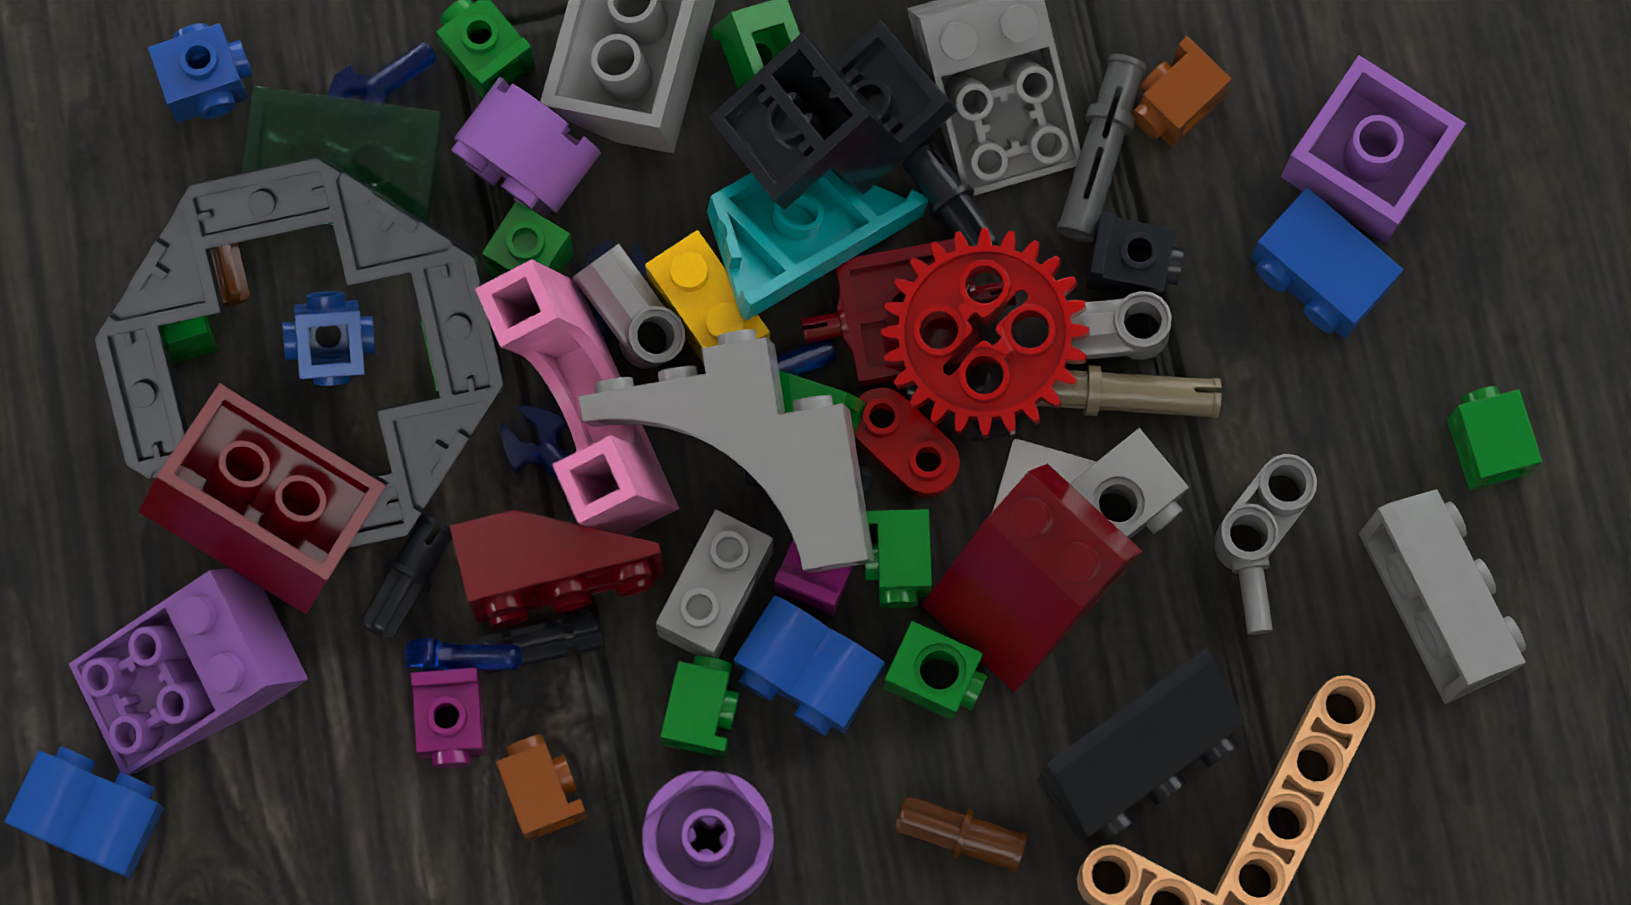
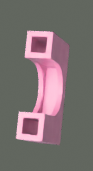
M530 260L475 288L500 347L525 357L535 367L551 390L566 419L577 452L552 465L578 524L626 536L680 509L643 425L592 427L582 422L578 396L596 393L594 384L596 382L620 378L621 376L584 293L575 280L534 260Z

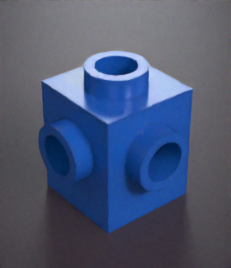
M204 23L189 25L178 30L173 35V39L148 47L166 103L177 123L200 116L202 119L218 118L233 111L236 108V103L248 100L242 82L243 78L253 75L241 40L228 42L220 23L210 27Z
M325 291L307 294V304H295V321L282 322L285 361L298 360L300 379L312 378L314 385L329 386L351 382V375L364 374L363 355L375 354L372 316L360 317L358 300L345 301V292ZM336 325L340 329V337L332 344L321 343L316 337V331L319 326Z

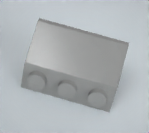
M569 0L540 102L561 118L611 141L674 153L715 0Z
M1436 489L1394 501L1378 508L1358 534L1444 704H1448L1512 674L1526 662L1521 652L1526 650L1522 633L1510 616L1502 617L1492 597L1496 593L1494 579L1486 564L1479 558L1473 560L1462 538L1467 535V530L1456 506L1450 501L1444 504Z

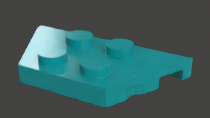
M831 168L784 210L772 200L755 176L750 173L711 195L707 214L739 313L747 321L924 215L928 199L923 194L911 190L906 199L876 185L863 195L834 168Z

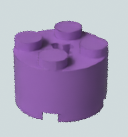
M501 77L498 78L454 137L457 143L451 150L465 162L464 165L490 185L495 186L499 179L503 178L505 181L501 187L514 197L513 200L515 202L521 203L544 218L550 212L556 214L601 154L600 150L585 136L578 141L568 134L570 132L568 128L569 123L513 83L509 86Z
M694 771L672 779L654 796L649 804L643 823L642 846L651 875L659 887L671 898L684 905H733L745 899L756 890L767 875L774 853V828L767 804L759 792L747 781L738 776L723 772ZM703 826L710 833L718 828L724 831L720 836L722 850L716 854H713L709 849H704L699 853L694 850L698 843L695 833L696 829Z

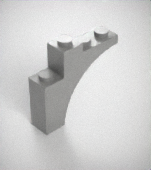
M749 329L723 333L717 336V346L702 348L706 374L697 375L696 366L670 368L658 372L659 382L634 386L633 377L612 378L594 383L596 393L578 396L582 422L592 427L646 425L670 429L698 438L730 456L746 469L765 489L780 510L793 535L804 571L815 573L874 563L850 409L843 403L833 405L832 396L824 395L793 401L794 412L785 413L775 344L766 337L757 339L756 330Z

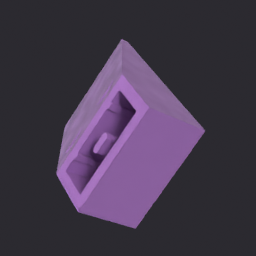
M231 568L209 570L69 663L120 772L128 776L262 710L309 680L265 590Z

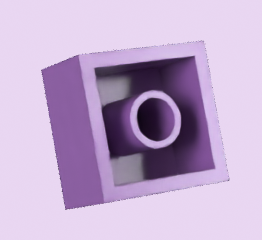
M1358 55L1292 152L1281 178L1302 191L1308 187L1343 218L1386 245L1453 146L1466 123Z

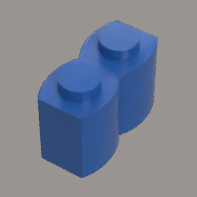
M776 595L768 604L733 660L735 667L743 672L738 681L740 684L769 702L773 700L776 693L798 706L793 716L824 736L827 735L831 727L843 734L846 733L885 670V662Z
M62 746L59 747L55 757L39 750L4 822L37 839L131 879L164 809L159 803L150 799L155 788L119 772L114 783L91 773L96 763L95 761Z

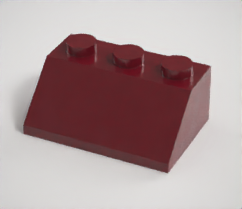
M219 383L157 474L138 512L299 611L307 614L386 485Z

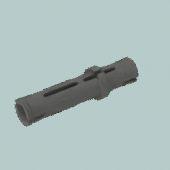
M1111 54L1109 56L1107 71L1095 104H1090L1087 109L1085 120L1089 123V127L1073 173L1061 220L1056 227L1058 233L1081 242L1094 241L1096 236L1095 230L1112 183L1125 135L1131 134L1134 130L1136 118L1131 112L1137 99L1142 77L1146 73L1147 65L1141 60L1128 55ZM1115 98H1119L1108 137L1103 138ZM1096 158H1101L1088 199H1084Z

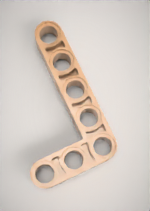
M1336 676L1327 681L1310 700L1213 894L1124 847L1105 845L1092 851L1080 866L1077 883L1078 890L1083 899L1090 905H1150L1154 894L1167 891L1175 894L1183 905H1279L1373 718L1375 701L1368 685L1359 678L1352 676ZM1341 694L1348 697L1356 708L1355 722L1352 724H1340L1330 718L1326 710L1327 696ZM1311 750L1318 752L1324 757L1328 766V774L1324 781H1310L1301 775L1297 766V758L1300 752ZM1283 807L1291 810L1299 820L1300 829L1295 839L1285 840L1277 837L1271 831L1268 824V816L1271 809ZM1101 861H1110L1120 866L1126 878L1124 890L1118 894H1106L1096 888L1092 881V869L1095 864ZM1254 864L1262 867L1268 873L1271 887L1266 897L1255 898L1243 891L1239 883V873L1244 865Z

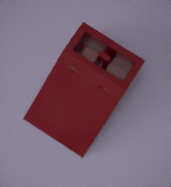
M517 510L450 526L468 603L477 623L490 621L491 628L493 629L523 623L529 619L527 611L553 605L555 613L577 610L592 603L590 595L614 589L618 597L640 594L654 588V579L664 577L659 544L647 540Z

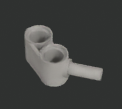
M1282 454L1273 457L1267 462L1227 513L1214 536V550L1217 558L1225 567L1231 569L1232 573L1239 574L1248 635H1259L1273 631L1264 570L1270 567L1268 557L1301 513H1303L1316 492L1317 478L1314 469L1305 459L1297 455ZM1274 476H1286L1292 479L1298 487L1299 499L1292 502H1282L1276 499L1270 492L1268 486L1269 479ZM1237 525H1248L1254 528L1262 540L1261 549L1254 552H1245L1238 549L1232 542L1230 529Z

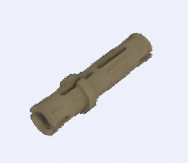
M1087 365L1086 371L1068 370L1077 380L1075 388L1066 387L1058 383L1053 388L1061 401L1059 408L1083 409L1084 416H1098L1099 410L1218 419L1221 407V393H1217V391L1221 390L1220 378L1202 379L1102 372L1101 366ZM1043 400L1036 404V406L1052 407Z

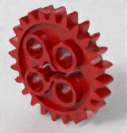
M982 228L978 245L970 247L961 231L955 232V251L947 253L941 245L934 241L931 243V250L935 259L932 264L928 266L914 257L910 260L912 268L917 275L914 283L896 278L893 282L898 291L905 296L903 303L887 302L884 305V309L889 315L899 319L898 325L881 329L883 339L899 343V347L884 355V359L887 365H905L906 369L894 380L896 387L903 389L916 384L918 389L913 394L909 403L916 410L930 401L933 402L934 407L930 420L936 426L951 413L955 415V431L959 435L965 432L970 420H978L983 437L989 438L993 420L1002 419L1010 435L1016 434L1015 415L1024 413L1030 421L1037 425L1040 423V417L1036 404L1043 400L1054 408L1058 409L1061 406V401L1053 389L1057 383L1066 387H1076L1077 380L1066 369L1067 363H1086L1087 354L1073 347L1072 341L1090 337V329L1087 326L1072 323L1071 319L1087 310L1086 303L1081 300L1066 301L1065 297L1077 286L1076 279L1072 276L1056 281L1053 277L1061 265L1060 258L1054 256L1040 265L1037 262L1040 245L1036 240L1031 242L1021 253L1016 251V239L1013 231H1008L1001 245L996 246L992 245L988 229ZM990 273L999 277L1003 282L1002 293L993 302L978 303L968 295L969 284L979 274ZM1018 292H1026L1028 295L1027 300L998 323L996 327L999 338L998 343L992 346L985 340L979 342L964 359L960 367L953 374L946 375L943 372L944 366L966 350L976 337L972 325L978 320L986 326L992 324ZM939 318L951 320L958 327L957 337L951 345L946 348L935 349L924 343L923 332L928 323ZM1025 318H1039L1049 327L1047 339L1038 347L1025 348L1017 344L1013 339L1014 328L1018 322ZM980 363H994L1004 373L1003 381L999 388L988 394H981L972 390L968 385V376L971 370Z

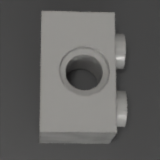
M1140 428L1070 483L1100 512V497L1109 493L1123 496L1130 504L1131 518L1124 522L1109 521L1129 539L1146 526L1154 535L1174 520L1183 511L1177 501L1181 499L1189 488Z
M715 509L656 622L658 637L696 656H708L718 659L773 554V538Z

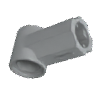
M619 244L573 276L575 282L618 339L624 358L632 365L642 369L656 368L673 359L682 350L685 341V328L681 319L672 310L665 308ZM642 322H653L663 329L666 335V346L661 354L646 352L640 346L637 332Z
M1139 291L1129 294L1124 299L1085 302L1087 310L1071 319L1072 323L1081 324L1090 329V337L1072 341V346L1087 354V359L1128 356L1131 359L1146 360L1158 355L1166 346L1172 316L1169 306L1160 296L1152 292ZM1144 313L1152 316L1158 322L1160 329L1158 333L1150 338L1139 339L1130 335L1124 323L1130 316ZM1046 324V336L1048 337L1049 327Z

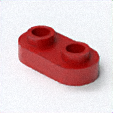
M875 388L866 391L858 397L867 403L855 435L856 444L910 494L920 498H934L947 492L953 486L960 466L959 454L953 442L918 409L914 410L909 401L895 390ZM878 409H885L892 414L894 422L889 427L878 428L870 421V415ZM924 452H930L938 457L940 465L936 470L926 472L917 466L916 458Z

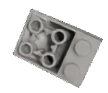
M935 0L907 8L921 66L958 110L941 125V129L957 178L962 185L969 184L973 188V196L1077 166L1081 150L1045 0Z

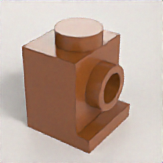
M1188 36L1178 44L1172 62L1173 67L1167 61H1164L1143 81L1140 89L1144 92L1141 103L1131 112L1136 118V124L1143 132L1153 139H1158L1161 136L1172 148L1225 98L1232 80Z
M542 734L511 744L506 748L509 757L496 761L520 828L527 842L588 819L581 799L568 803L566 795L576 792L577 788L564 754L553 759L551 758Z

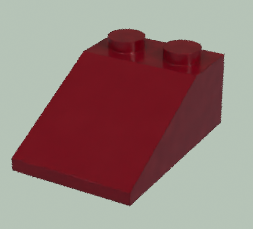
M1045 464L1028 471L988 516L922 603V606L962 644L983 653L981 662L1015 693L1143 551L1049 464Z

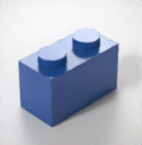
M1308 187L1260 238L1250 257L1257 264L1255 267L1257 274L1266 284L1278 292H1284L1287 289L1305 305L1303 311L1315 326L1329 334L1336 331L1344 339L1352 333L1389 292L1404 270Z

